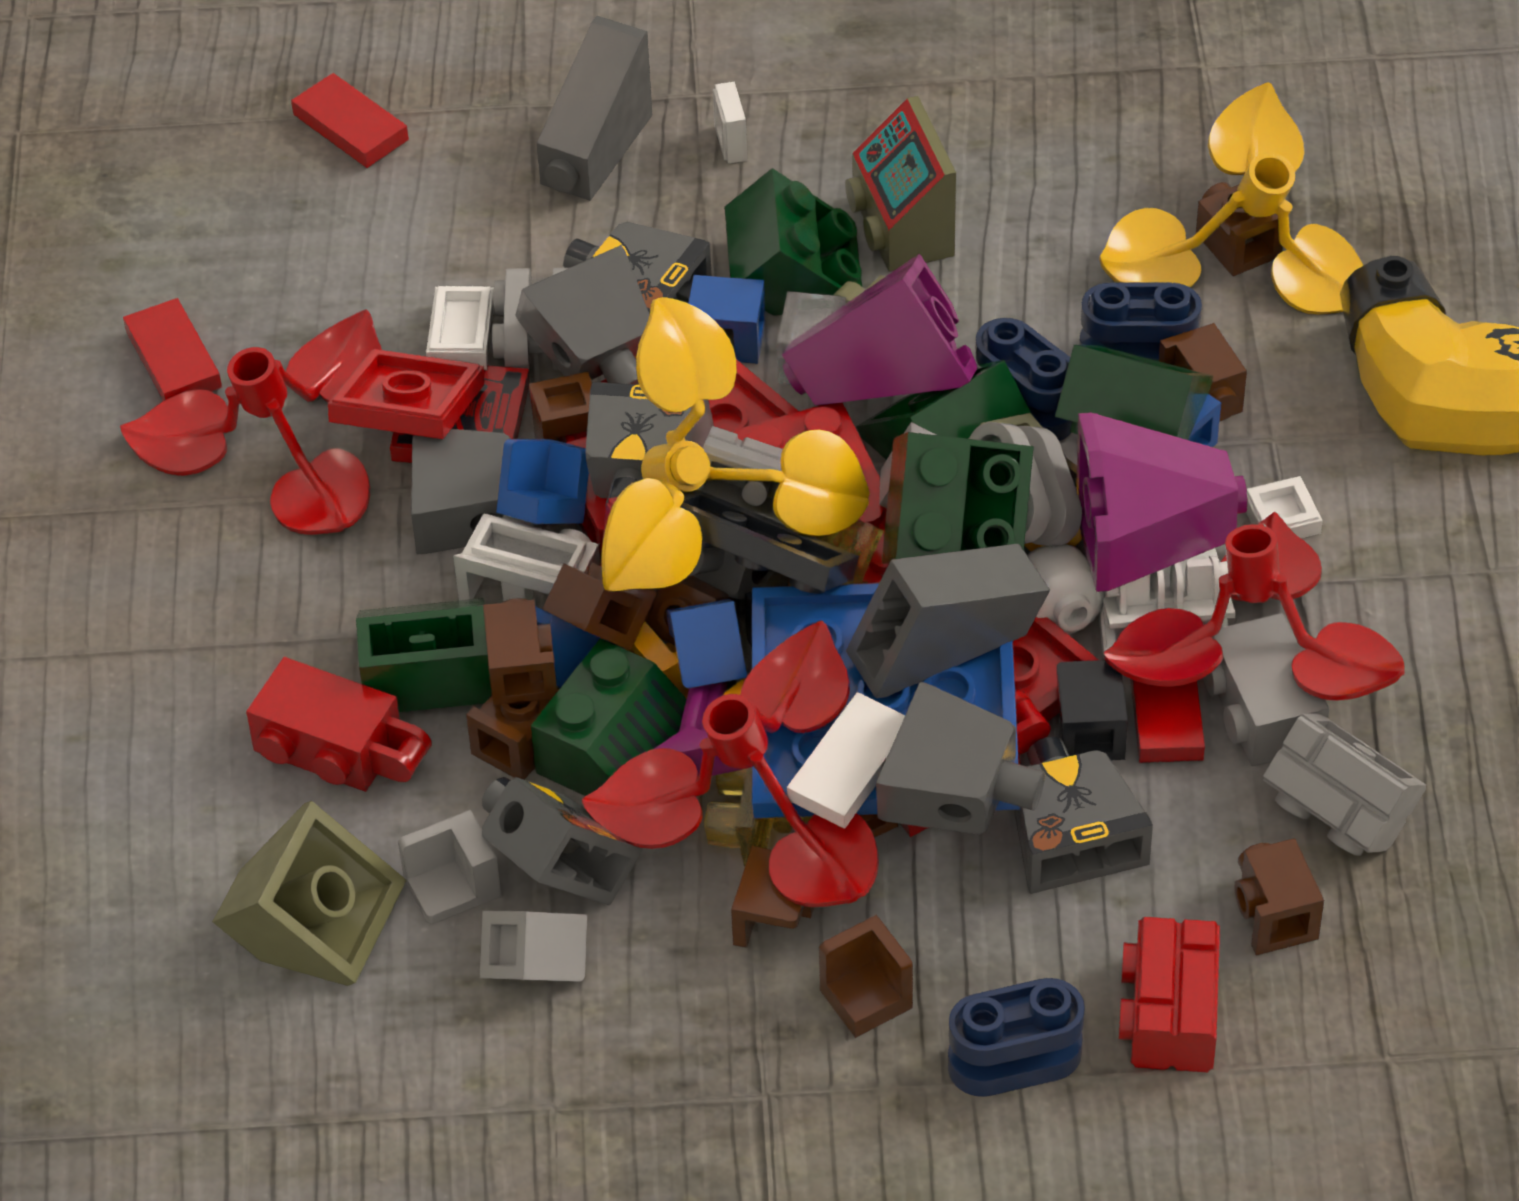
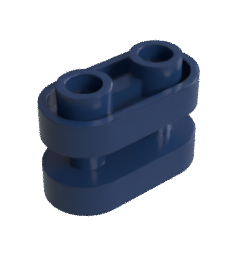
M1116 282L1098 284L1090 288L1082 298L1081 325L1083 328L1080 332L1079 345H1099L1159 361L1160 340L1200 327L1201 299L1192 288L1180 283Z
M997 318L982 325L976 334L975 358L977 365L1005 360L1032 416L1043 428L1050 430L1059 441L1067 438L1071 434L1072 421L1055 417L1070 356L1028 324L1018 319Z
M1043 978L972 994L961 999L953 1007L949 1016L950 1045L948 1049V1073L952 1082L957 1088L969 1095L987 1097L1061 1080L1072 1074L1080 1064L1082 1056V1030L1084 1026L1085 1005L1080 992L1066 981L1055 978Z

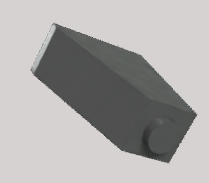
M596 16L592 21L537 141L541 185L591 201L652 117L647 31L600 16Z
M1020 544L893 559L890 561L846 652L874 697H887L953 666L960 665L994 650L1007 642L1025 636L1048 596L1050 589Z

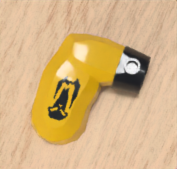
M1387 256L1373 260L1356 269L1344 281L1340 292L1350 348L1357 357L1361 382L1383 421L1403 444L1411 449L1481 456L1518 453L1519 327L1477 321L1458 324L1446 316L1445 307L1422 270L1414 261L1403 257Z

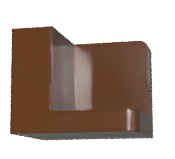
M588 372L529 383L535 439L559 441L558 437L587 431L590 389L592 385Z
M751 847L731 908L733 945L747 948L755 922L794 929L798 926L801 917H812L814 907L797 905L783 897L775 888L769 874L771 849Z
M877 914L820 944V991L855 1038L913 1008V963Z

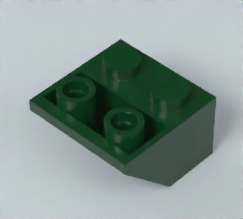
M772 168L724 206L730 278L764 280L765 311L773 316L835 312L843 305L835 302L833 295L846 282H855L862 286V270L859 261L855 221L844 210L833 208L813 195L801 182L792 181Z
M907 432L895 437L893 441L881 564H889L893 559L1020 544L1024 550L1034 446Z
M484 598L359 610L356 617L361 684L396 696L399 712L485 704L492 696L483 610V605H485Z

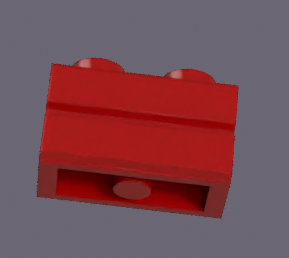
M1143 917L1141 920H1138L1137 943H1123L1121 983L1134 984V999L1121 998L1118 1039L1132 1040L1131 1064L1135 1068L1167 1070L1170 1066H1174L1177 1071L1206 1073L1213 1069L1217 1040L1220 925H1217L1216 921L1184 919L1182 923H1177L1174 918Z

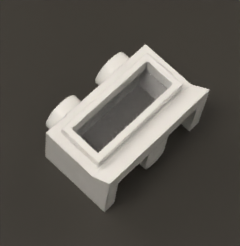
M485 513L482 515L463 552L453 555L459 600L473 599L485 577L501 581L503 602L514 598L532 600L533 590L546 594L550 593L563 563L585 573L588 572L592 562L600 565L599 544L591 542L584 533L578 530L563 529L560 533L534 527L531 522L504 515L500 518Z

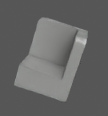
M471 810L405 835L398 840L403 877L407 880L406 883L428 923L439 922L502 896L497 857L488 840L482 836V830Z
M482 911L480 978L583 981L585 977L587 915L528 911Z

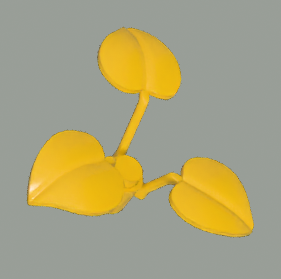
M1270 82L1259 85L1234 100L1220 114L1210 131L1208 150L1214 165L1226 174L1244 175L1237 192L1232 194L1230 200L1189 239H1186V232L1182 223L1172 214L1157 208L1135 210L1124 216L1115 225L1099 257L1102 269L1114 282L1180 283L1191 288L1199 279L1202 271L1198 258L1191 250L1200 246L1237 208L1242 207L1246 213L1254 217L1278 215L1279 242L1286 250L1278 254L1273 261L1271 278L1275 290L1280 297L1298 311L1318 315L1343 312L1340 292L1344 281L1356 269L1363 266L1359 256L1347 240L1326 226L1318 224L1306 225L1298 232L1295 239H1292L1289 228V214L1293 206L1285 198L1294 184L1295 172L1303 161L1304 143L1297 125L1282 106Z
M665 297L653 299L649 319L639 341L636 355V372L640 388L650 402L664 411L682 412L690 407L691 411L675 430L666 433L667 444L654 446L645 454L641 465L643 479L627 486L612 506L602 546V580L604 589L607 591H621L628 589L665 588L684 580L694 570L701 554V528L696 517L691 512L680 508L684 501L683 492L697 490L706 481L741 480L780 483L773 499L774 513L781 523L799 534L808 536L830 535L854 524L863 515L869 504L868 497L870 491L853 450L843 439L831 432L809 430L792 437L786 443L781 453L780 463L782 471L774 469L710 467V461L704 449L695 442L685 441V436L705 413L704 400L721 399L731 392L736 377V357L730 339L724 330L705 312L676 299Z

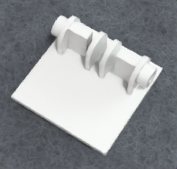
M1214 548L1113 590L1104 591L1103 606L1109 628H1126L1131 622L1146 613L1164 608L1187 610L1198 615L1203 623L1210 621L1220 591L1218 579L1220 576L1228 574L1227 561L1219 562L1216 549ZM1231 597L1224 619L1235 618Z

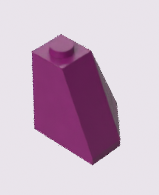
M920 254L795 338L782 353V357L786 361L783 364V370L789 383L800 395L807 393L815 406L960 388L971 381L978 367L971 349L966 344L957 348L954 339L958 337V331L955 324L959 323V319L952 302Z
M1078 413L1077 494L1082 507L1080 531L1096 592L1113 590L1225 544L1227 535L1237 528V514L1246 513L1248 505L1244 476H1234L1227 451L1095 413Z

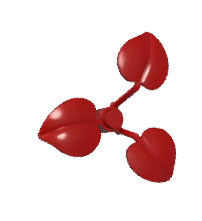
M365 309L329 327L307 342L294 354L289 361L286 371L281 362L275 360L267 349L250 347L241 350L232 357L227 366V374L232 383V386L225 389L228 407L219 395L211 391L190 390L172 396L159 403L142 417L120 425L121 432L133 452L146 464L167 474L184 476L205 471L224 458L227 452V442L224 434L236 429L240 404L246 412L256 417H273L295 462L300 468L284 474L272 489L270 504L277 521L288 530L299 534L317 535L341 532L344 528L353 526L363 516L368 507L371 486L365 467L356 456L340 448L326 450L309 462L284 416L282 408L287 398V387L307 402H313L319 395L323 400L329 402L372 349L382 350L372 316Z
M1273 512L1258 524L1240 526L1227 535L1225 540L1226 555L1221 562L1227 561L1228 574L1222 575L1218 579L1220 591L1212 618L1207 624L1204 625L1198 615L1187 610L1174 608L1154 610L1131 622L1120 633L1115 643L1103 652L1108 665L1134 681L1154 686L1173 687L1186 685L1204 678L1222 662V647L1212 637L1221 630L1230 597L1233 600L1249 603H1265L1269 598L1280 600L1298 644L1305 648V650L1294 657L1291 666L1292 675L1297 685L1308 694L1332 701L1355 699L1388 687L1405 674L1404 661L1397 649L1382 635L1370 628L1354 623L1335 622L1321 629L1316 639L1306 632L1293 599L1305 595L1317 585L1322 575L1321 560L1314 549L1298 537L1276 512Z
M822 620L797 632L766 655L746 677L740 695H723L708 705L702 719L708 738L702 739L699 743L703 752L700 774L692 759L684 753L671 748L654 749L630 759L601 787L582 798V804L590 817L619 838L639 848H665L686 839L701 824L703 813L696 797L709 791L715 756H718L723 764L732 768L748 769L754 766L787 821L796 831L780 839L772 849L769 858L771 880L778 892L787 900L806 907H827L854 903L869 892L878 874V847L866 821L856 813L844 829L814 814L808 823L805 824L764 758L768 747V737L765 730L769 733H774L783 724L786 728L796 733L815 731L833 721L842 712L850 694L849 675L834 645L829 629Z

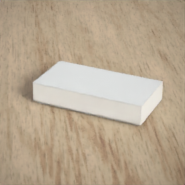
M435 287L426 357L480 364V366H484V370H487L494 313V287Z
M857 692L787 786L789 800L845 829L875 788L877 779L905 715Z

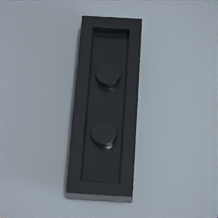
M697 489L683 493L684 501L680 508L691 512L698 520L702 533L701 547H718L735 555L734 560L746 568L759 571L773 570L790 577L789 583L793 587L808 593L822 594L854 579L859 560L858 555L815 537L796 533L781 523Z

